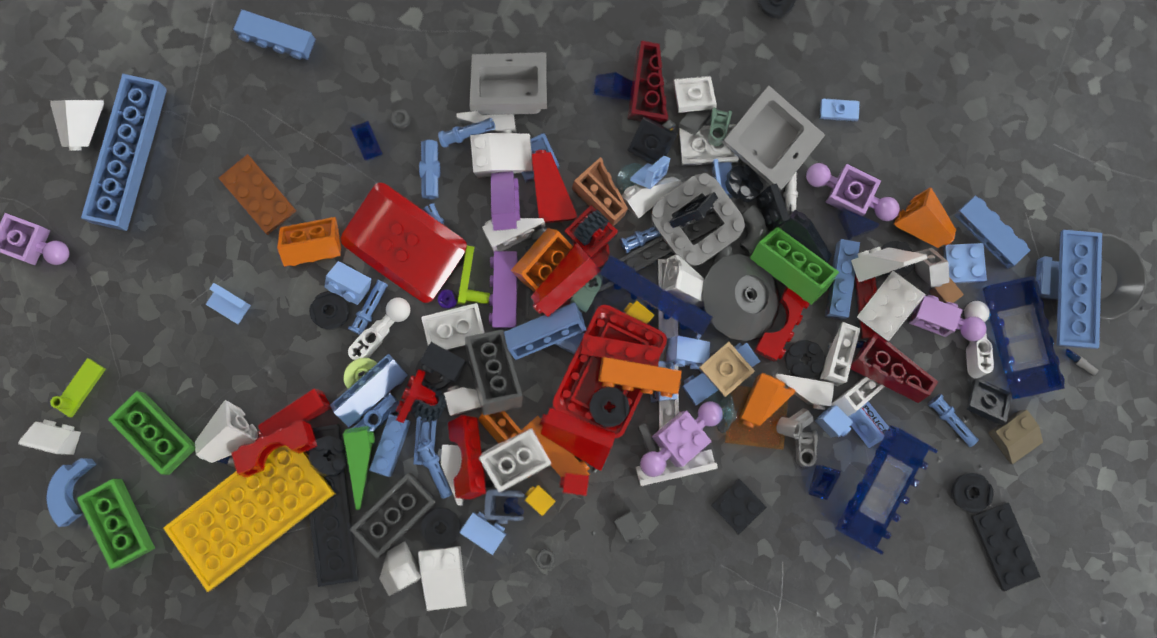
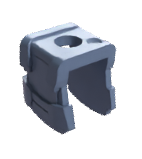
M497 489L486 492L485 519L496 520L498 524H508V520L519 521L524 519V516L495 513L496 496L525 497V493L517 490H503L499 492Z

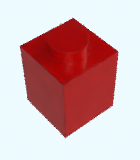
M565 472V476H561L559 488H563V493L587 496L589 476Z

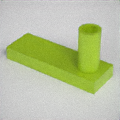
M467 246L464 256L457 300L459 305H465L466 301L483 304L489 303L490 293L468 289L474 253L473 246Z
M87 358L62 395L51 399V406L68 417H73L106 369L92 359Z

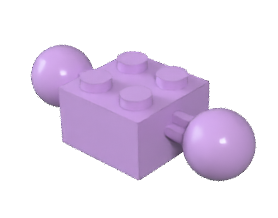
M822 163L813 164L807 170L806 178L810 185L813 187H823L826 185L832 188L826 203L858 219L865 215L868 207L873 208L876 216L882 221H891L899 214L900 207L894 198L883 197L879 199L874 196L881 180L848 164L841 170L838 178L832 176L830 169Z
M7 213L4 214L0 223V253L32 265H36L40 254H43L44 259L52 265L63 264L69 257V249L63 242L51 241L45 243L50 230Z
M933 295L924 296L912 311L913 313L909 321L911 325L943 337H947L955 332L956 329L960 330L962 336L969 341H978L986 334V324L981 318L973 316L962 319L960 318L962 309L957 308L958 305L951 302H941L938 297Z
M711 401L703 403L698 410V418L695 420L688 411L679 412L658 430L652 438L661 450L659 452H648L642 457L640 466L643 473L649 477L661 475L665 470L666 460L668 459L671 460L675 467L686 465L711 442L702 429L705 426H715L720 423L723 417L720 405Z

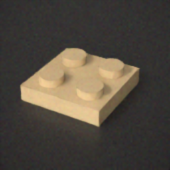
M730 342L699 367L724 397L755 372Z

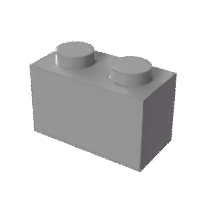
M933 248L915 252L926 254L928 257L915 263V272L930 287H940L943 284L950 283L948 261Z

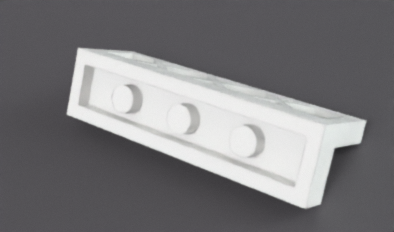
M712 450L699 452L683 467H675L670 459L666 460L664 472L657 477L645 475L641 466H637L636 471L640 486L717 469L718 467L717 463L714 462Z

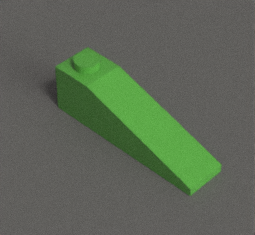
M369 426L345 429L343 433L356 510H360L362 505L372 443H375L374 432L370 431Z

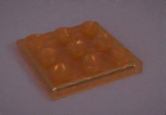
M737 386L729 393L724 443L784 450L785 435L777 432V424L781 417L787 418L788 400L760 426L750 428L743 425V421L739 417L752 387Z

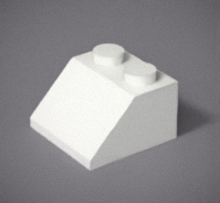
M44 419L43 422H34L20 439L19 444L55 454L74 455L81 432L75 431L74 426L62 424V427L55 426V421Z

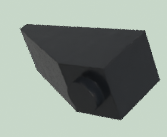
M795 209L790 219L785 222L781 229L828 263L832 254L814 224L804 213Z

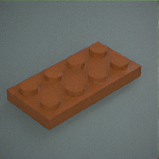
M248 154L219 177L220 181L267 235L297 211Z

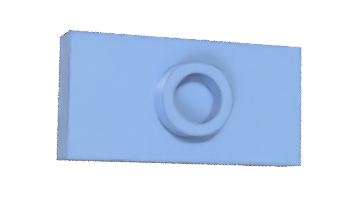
M822 99L820 119L858 121L859 101Z

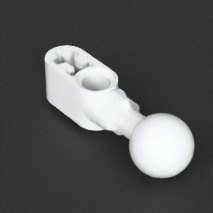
M399 297L391 299L386 305V315L381 320H377L369 329L363 331L349 347V357L353 360L369 358L382 344L384 337L390 332L389 328L394 322H402L408 318L410 314L409 303ZM371 334L376 335V340L373 343L368 341ZM358 349L362 353L361 356H358L356 352Z
M972 301L964 309L965 319L974 316L986 322L989 318V308L981 301ZM985 334L978 341H969L970 344L966 347L967 371L973 378H980L992 372L994 368L992 344L987 339V334Z

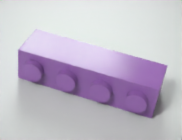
M513 171L491 173L493 231L517 229V221H520L518 178H514Z
M494 251V257H490V268H494V275H490V287H493V294H490L489 304L493 306V313H489V325H492L494 330H510L517 327L518 278L511 271L518 262L517 251Z

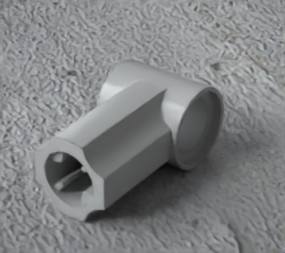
M803 408L790 418L781 417L777 424V432L798 439L802 434L803 428L813 422V415H811L808 409Z

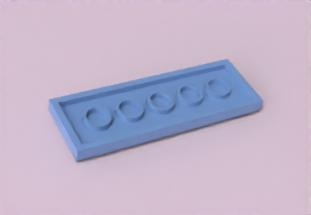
M1073 230L1060 231L1057 346L1099 348L1102 233Z

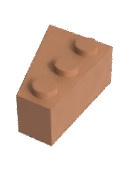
M600 157L574 180L572 190L588 206L592 205L596 210H599L614 226L625 216L628 208Z

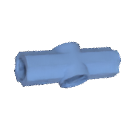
M433 140L421 141L419 172L420 178H422V198L426 199L439 198L438 178H440V162L438 161V142Z
M389 393L371 411H368L364 418L353 428L369 426L370 431L374 432L384 424L389 414L392 415L396 411L399 401ZM373 414H376L379 419L375 425L370 422Z

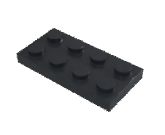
M1009 502L971 516L1002 591H1007L1041 577Z

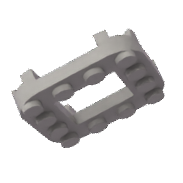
M707 173L691 177L656 202L651 214L653 227L657 229L673 253L679 255L690 266L704 264V262L725 247L735 242L745 227L740 211L718 181ZM715 192L718 199L713 204L714 207L712 209L724 225L693 246L680 226L672 228L669 221L673 218V214L700 195L706 196Z

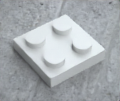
M711 76L674 79L678 112L712 110L713 107L716 108L717 104Z

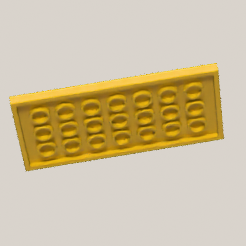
M281 446L270 453L265 463V470L248 478L237 475V471H235L166 525L164 530L206 591L209 592L335 493L324 477L311 467L306 452L298 454L291 451L287 446Z

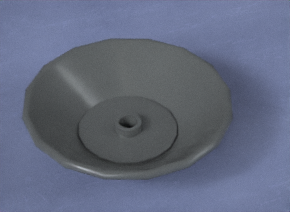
M1102 234L1100 319L1112 320L1127 315L1140 303L1146 290V268L1140 254L1127 241L1112 234Z
M741 254L723 257L711 266L703 282L702 293L707 317L718 331L731 339L748 341L760 338L763 333L772 328L779 314L780 295L774 277L751 260L750 256Z

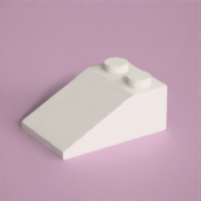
M486 133L470 135L473 172L478 178L489 177L491 173L533 171L530 134Z
M520 218V221H517V229L493 231L491 219L482 228L493 252L504 251L530 238L531 234L535 231L545 228V221L543 218Z
M881 247L858 253V258L851 260L858 282L925 260L928 257L926 254L894 248L881 250Z
M532 429L495 445L483 452L479 457L499 492L552 464Z
M461 546L418 552L427 611L467 606Z

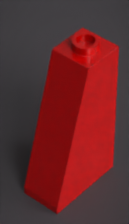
M536 150L535 154H532L538 217L543 218L545 223L576 220L577 213L551 152Z
M578 243L574 245L532 294L531 298L534 301L532 306L539 314L543 312L549 317L601 271Z
M314 388L259 424L258 428L260 431H258L260 437H267L277 429H285L291 426V423L301 420L307 423L330 410L331 404L323 391Z
M552 408L549 409L547 415L543 414L539 424L543 426L540 432L541 435L597 470H602L612 448L616 433Z

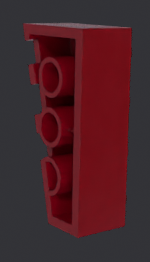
M641 41L636 52L628 119L642 121L645 116L663 125L668 121V113L666 111L667 103L664 94V78L662 77L660 44Z
M878 333L865 342L853 359L850 367L851 370L917 403L930 396L938 384L936 379Z

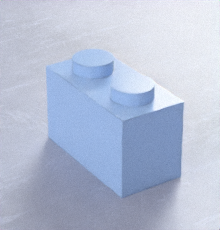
M339 261L326 275L325 288L356 305L365 297L371 285V278Z
M683 336L667 339L666 362H672L674 366L683 367L687 365L690 366V369L699 370V367L710 358V342Z
M837 405L828 407L815 420L830 437L845 436L851 430L850 425L853 423Z
M479 511L478 514L473 512L460 533L493 555L507 534L504 532L505 528L496 522L493 525L487 521L488 519H485L482 512Z

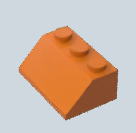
M336 217L280 227L277 249L283 266H296L301 263L316 262L321 259H333L341 256V242Z
M547 228L511 271L523 284L535 292L573 246L559 231Z

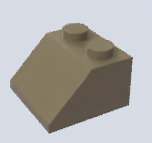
M1028 410L1017 411L1007 418L1004 426L997 425L988 432L1011 465L1043 443L1040 427Z

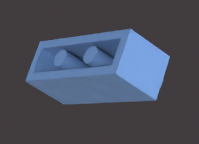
M389 414L370 471L388 477L393 475L411 421L406 419L404 423L396 421L397 416Z

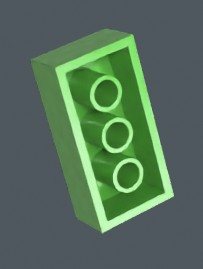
M776 227L758 243L750 257L757 265L761 266L811 305L831 286L839 274V271L779 227Z
M136 391L108 418L161 475H170L195 450V443L144 392Z
M112 479L77 498L110 569L120 568L156 549L122 479Z

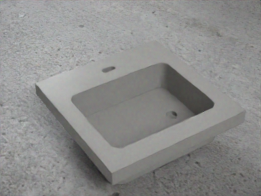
M546 53L472 54L470 111H478L482 115L536 114L541 109H547Z
M768 86L722 143L770 185L777 183L781 191L825 134L774 89Z

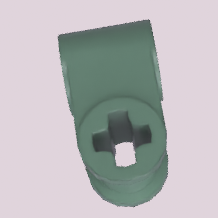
M713 107L708 133V141L711 145L720 146L727 135L732 111H720ZM718 132L722 137L717 138L713 133Z
M598 275L594 276L578 290L569 303L575 302L578 308L586 313L602 284ZM592 280L596 281V286L590 288L589 282H592Z

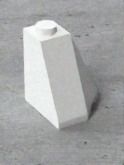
M103 100L50 101L62 147H69V150H82V146H89L104 105Z
M673 255L667 260L660 294L703 307L702 293L705 279L679 255Z
M225 400L196 439L195 453L199 458L213 463L232 455L231 453L238 450L242 445L256 442L258 431L253 424L249 425L246 419L243 418L245 413L241 408Z
M405 541L387 551L380 575V580L390 596L421 578L420 568Z

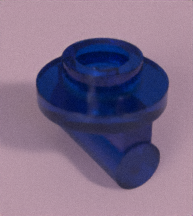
M509 497L503 505L504 513L510 514L512 511L518 515L524 513L523 508L517 504V497Z

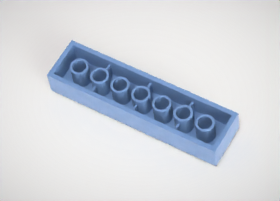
M122 74L81 216L87 222L124 231L128 230L167 91L160 82Z

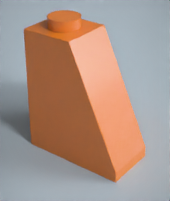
M931 187L916 195L910 201L911 204L906 208V211L904 209L901 210L895 219L894 225L937 248L950 244L955 237L956 228Z
M764 373L759 374L754 380L739 419L747 427L760 426L796 390L791 387L786 389L784 388V382Z

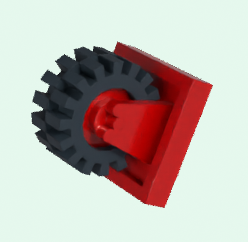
M591 205L564 233L575 244L578 243L592 259L618 233V230L599 210H596Z
M418 369L416 376L411 375L407 384L410 388H405L401 397L404 402L400 401L396 412L399 413L396 421L404 423L409 412L411 414L416 413L414 417L418 418L420 416L422 421L427 419V422H430L431 419L436 421V419L440 418L447 400H445V395H441L442 391H436V387L431 389V385H427V387L421 385L426 372Z

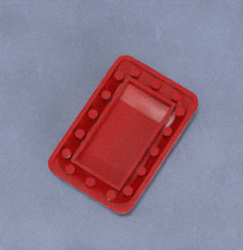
M377 183L373 186L341 235V243L345 248L424 303H429L435 299L466 253L468 246L464 238L385 183Z
M601 305L596 309L586 329L587 331L584 333L585 335L660 347V356L667 343V337L662 331L609 305ZM581 340L553 398V407L557 411L616 433L615 438H619L624 434L643 393H641L640 388L634 387L633 391L622 389V385L614 384V388L623 392L628 398L629 413L619 425L614 427L602 426L595 422L590 414L589 403L595 392L606 387L602 386L603 382L598 381L602 358L580 354ZM607 401V405H604V409H607L608 413L615 407L610 401Z

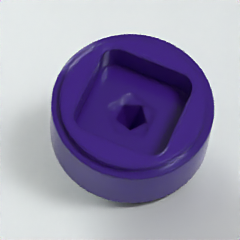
M445 289L439 293L438 303L442 308H453L457 304L458 297L453 290Z

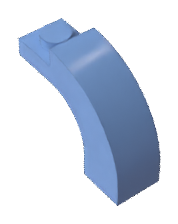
M80 458L72 465H62L53 475L47 490V506L51 517L58 527L70 525L83 514L73 499V488L80 477L96 466L93 459Z

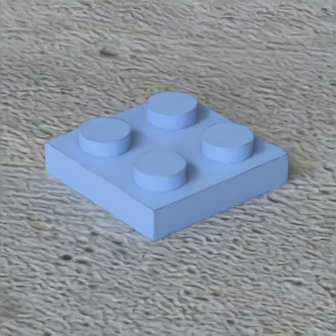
M983 243L943 246L944 258L948 261L949 277L954 283L987 281Z

